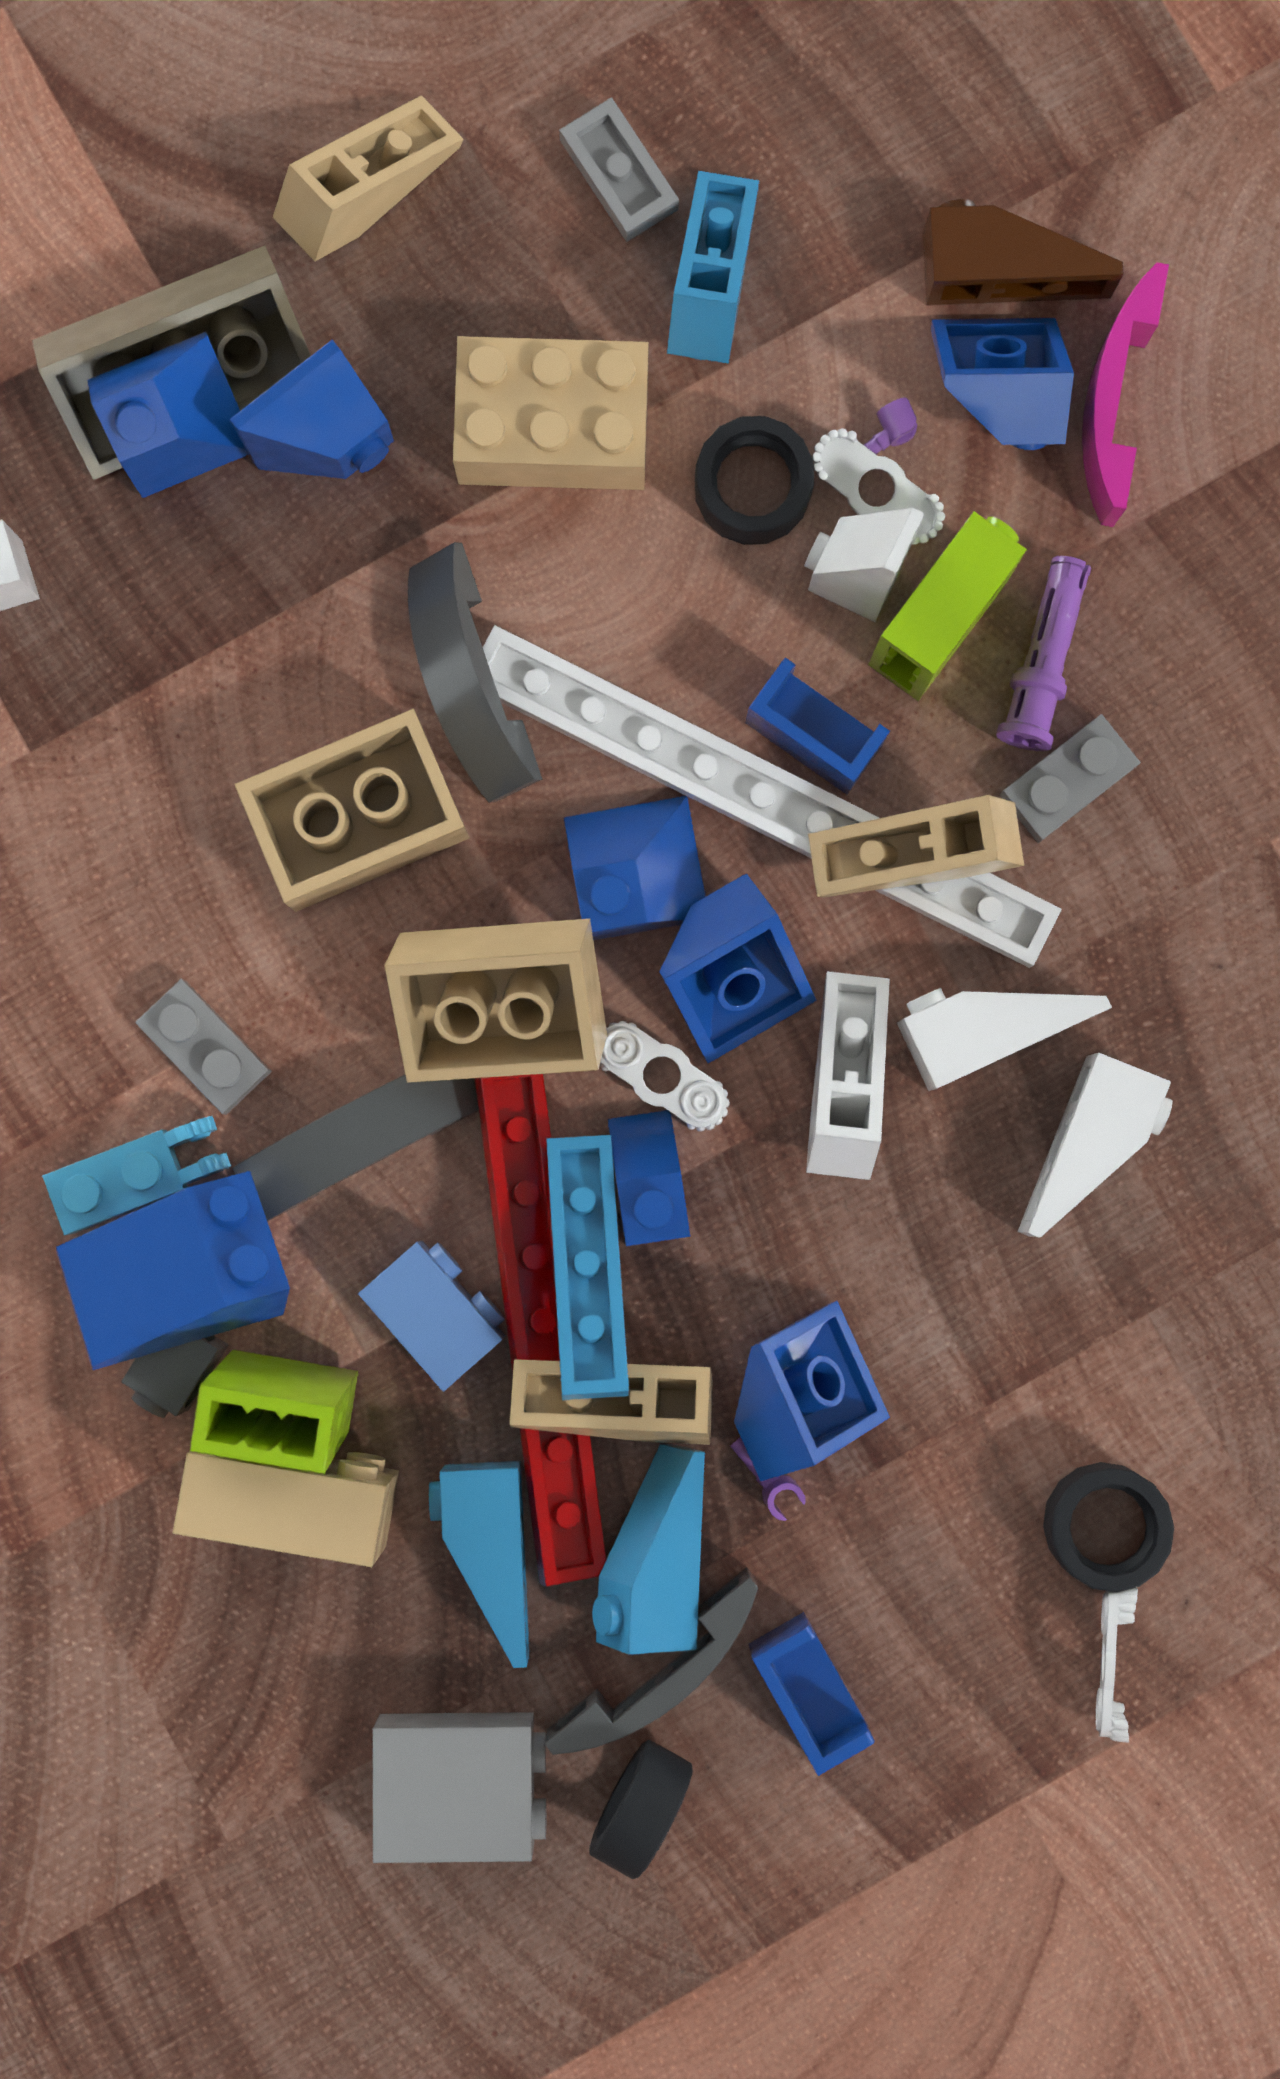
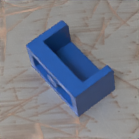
M785 657L749 706L745 723L847 795L884 744L890 730L881 724L878 725L875 731L869 729L794 676L796 664Z
M804 1612L749 1643L752 1660L818 1776L874 1744L875 1740L867 1722Z

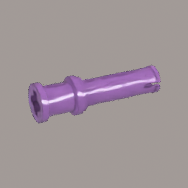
M1056 556L1051 560L1048 581L1040 603L1029 651L1024 666L1018 668L1012 674L1010 687L1014 690L1009 713L1006 722L998 725L996 733L997 738L1009 745L1032 751H1048L1052 747L1054 739L1049 731L1057 701L1065 698L1067 692L1066 680L1062 677L1064 663L1072 640L1083 592L1091 572V566L1085 565L1086 562L1078 558Z

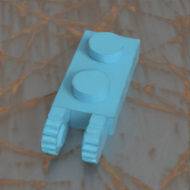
M213 1116L198 1119L168 1132L167 1130L156 1131L42 1175L63 1234L71 1235L152 1204L187 1188L190 1183L231 1167L227 1153L208 1155L199 1159L197 1163L181 1169L174 1147L187 1142L199 1141L217 1130Z

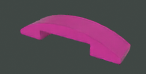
M1156 262L1130 293L1103 342L1089 381L1082 427L1083 464L1093 507L1100 524L1104 526L1114 527L1126 510L1137 450L1136 447L1112 443L1129 345L1145 348L1159 325L1169 264Z

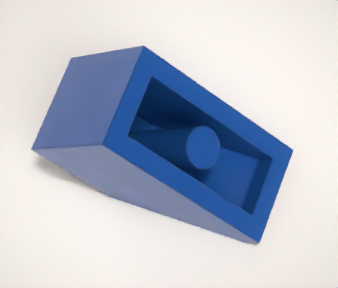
M664 1110L608 1119L626 1246L691 1237L671 1112Z

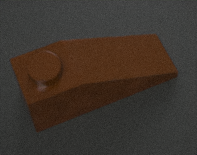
M957 199L947 201L939 207H930L923 231L926 305L1107 299L1112 297L1124 275L1122 261L995 205L976 206L971 200Z

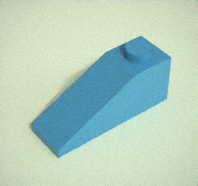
M698 171L673 294L667 354L729 364L759 180Z
M660 1444L599 1575L598 1597L594 1602L592 1611L597 1643L628 1655L696 1650L704 1451L673 1444Z
M521 1461L445 1464L439 1472L440 1481L429 1483L430 1520L442 1521V1539L513 1668L527 1667L530 1649Z

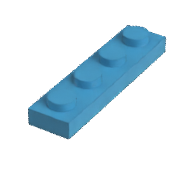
M611 1135L547 1138L562 1400L628 1396L629 1382Z

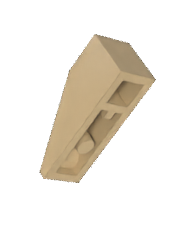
M421 95L289 164L273 218L314 261H317L360 237L461 147L463 138Z
M991 795L808 834L817 897H830L960 879L1024 866L1015 802Z
M514 1359L510 1426L640 1442L710 1445L713 1388L710 1367L627 1364L628 1396L562 1400L560 1361Z

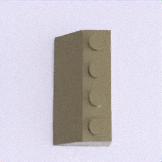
M265 245L32 340L38 371L93 480L123 467L91 404L88 379L206 332L241 411L311 356Z

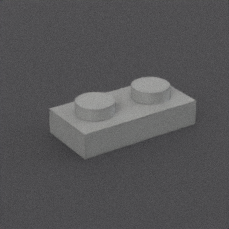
M612 97L559 130L560 142L626 242L679 210V198Z
M1101 714L1004 789L999 795L1002 799L1015 802L1017 818L1037 843H1040L1136 768L1141 762Z
M180 979L135 1022L221 1114L227 1115L272 1072L193 987L183 979Z

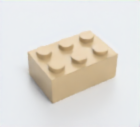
M457 336L453 464L458 484L645 490L649 342Z
M414 709L234 784L284 903L295 912L470 839Z
M590 918L403 932L399 934L384 966L407 1083L599 1069L607 1038V1029Z
M189 1451L186 1454L173 1534L372 1567L387 1546L399 1470L384 1468L386 1460L384 1457L359 1452H348L346 1460L333 1459L325 1474Z

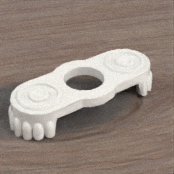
M844 428L839 429L838 432L837 430H831L828 435L825 434L820 438V442L814 447L815 453L812 455L814 470L817 472L819 479L824 480L847 498L850 507L858 515L914 508L925 514L912 544L926 543L929 541V538L932 539L937 536V531L943 527L941 521L945 519L944 512H941L944 509V505L938 502V495H930L921 490L906 478L903 469L895 461L885 456H877L856 439L857 435L854 431L847 433V430ZM873 469L888 473L894 483V494L891 500L880 507L866 504L858 491L862 476L867 471Z
M620 1021L619 1023H610L608 1028L606 1027L607 1038L600 1061V1067L603 1071H611L633 1086L635 1093L644 1102L655 1107H664L683 1120L690 1130L695 1128L700 1132L704 1131L705 1128L712 1130L715 1125L722 1123V1117L728 1114L727 1107L730 1102L726 1098L728 1092L726 1089H723V1084L720 1081H715L693 1066L681 1049L670 1044L659 1043L637 1028L634 1023ZM657 1057L672 1059L680 1070L678 1086L666 1094H657L651 1091L643 1080V1071L646 1064Z
M1137 1587L1120 1592H1104L1101 1611L1103 1639L1100 1688L1097 1690L1096 1729L1099 1731L1100 1737H1110L1111 1740L1129 1743L1128 1721L1123 1714L1125 1706L1123 1703L1113 1701L1117 1625L1130 1624L1135 1621L1133 1613L1136 1610Z

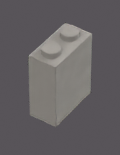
M534 1712L380 1714L373 1727V1863L532 1862L535 1840L546 1839L547 1831L546 1798H534V1773H546V1732H534Z

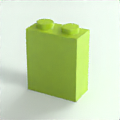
M974 511L882 633L868 665L919 701L1006 585L1027 549L1018 543L1019 537L1017 533L1002 520L992 516L985 519Z
M232 1350L200 1384L190 1451L325 1474L349 1433L358 1371Z

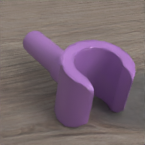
M907 398L894 400L877 412L883 431L874 435L864 446L874 454H878L890 445H902L914 437L917 430V419Z
M741 1437L730 1445L763 1487V1501L775 1518L782 1521L787 1520L777 1505L774 1504L775 1496L782 1490L794 1491L799 1500L805 1505V1495L794 1479L787 1475H781L760 1482Z

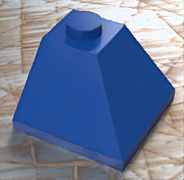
M1056 318L932 319L931 334L944 387L1002 445H1013L1023 450H1037L1045 447L1047 444H1066L1074 371Z
M206 332L87 380L91 404L120 464L142 498L248 455L230 421L234 415L240 412V408Z
M333 340L329 341L230 419L251 461L259 470L346 479L357 470L364 473L377 466L388 454V446L394 442L388 420Z
M687 796L563 817L581 919L590 918L593 940L682 925L691 905L706 897Z
M747 873L691 905L659 971L708 1064L817 1001L778 914Z
M838 1301L823 1306L751 1346L734 1423L760 1482L814 1466L890 1418Z

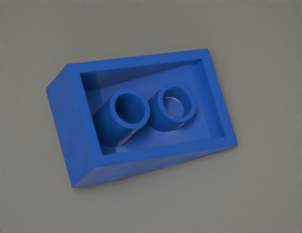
M250 1171L187 1187L56 1247L57 1256L92 1370L284 1315L290 1286Z

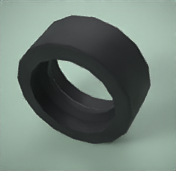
M744 416L721 425L704 442L695 468V499L705 522L722 537L743 545L767 544L787 535L804 517L814 487L813 458L804 439L786 423L766 416ZM760 446L774 451L785 461L789 469L791 488L787 499L777 510L764 516H747L732 510L723 501L717 488V474L721 463L731 452L741 447Z
M1103 1462L1078 1467L1061 1479L1046 1502L1043 1522L1048 1548L1062 1568L1072 1577L1090 1588L1110 1592H1120L1140 1587L1159 1573L1171 1553L1175 1528L1169 1504L1155 1484L1125 1466ZM1104 1488L1122 1490L1132 1496L1143 1510L1146 1522L1144 1540L1137 1552L1126 1561L1112 1565L1094 1563L1084 1557L1075 1546L1070 1530L1072 1513L1079 1501L1092 1491Z
M651 1740L642 1743L623 1771L602 1812L590 1843V1856L631 1879L640 1877L660 1849L677 1816L693 1773L692 1763Z

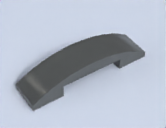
M454 542L409 568L408 608L410 626L422 677L442 729L459 761L478 790L488 802H497L542 780V776L523 720H507L470 612V608L481 603L482 599L463 543Z
M403 1075L284 1137L233 1167L235 1174L251 1172L268 1222L320 1195V1192L428 1135L432 1136L478 1112L475 1081L473 1078L407 1083L406 1075Z
M745 1568L698 1606L699 1620L708 1632L697 1640L696 1650H687L681 1653L615 1708H612L600 1691L596 1689L551 1725L546 1732L545 1746L552 1755L587 1750L619 1740L657 1720L691 1694L717 1667L743 1628L758 1591L756 1579L751 1571Z

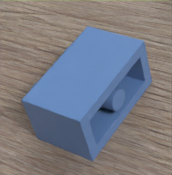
M422 1240L413 1244L363 1288L358 1295L444 1392L503 1340L506 1335L498 1326L505 1318L482 1291H479L472 1297L458 1282L456 1277L463 1270L440 1243L437 1242L432 1248H429Z

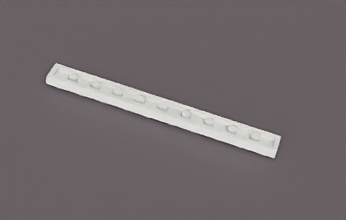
M494 625L483 646L502 704L811 858L808 834L879 819V817ZM991 873L875 890L1028 968L1034 966L1062 910Z

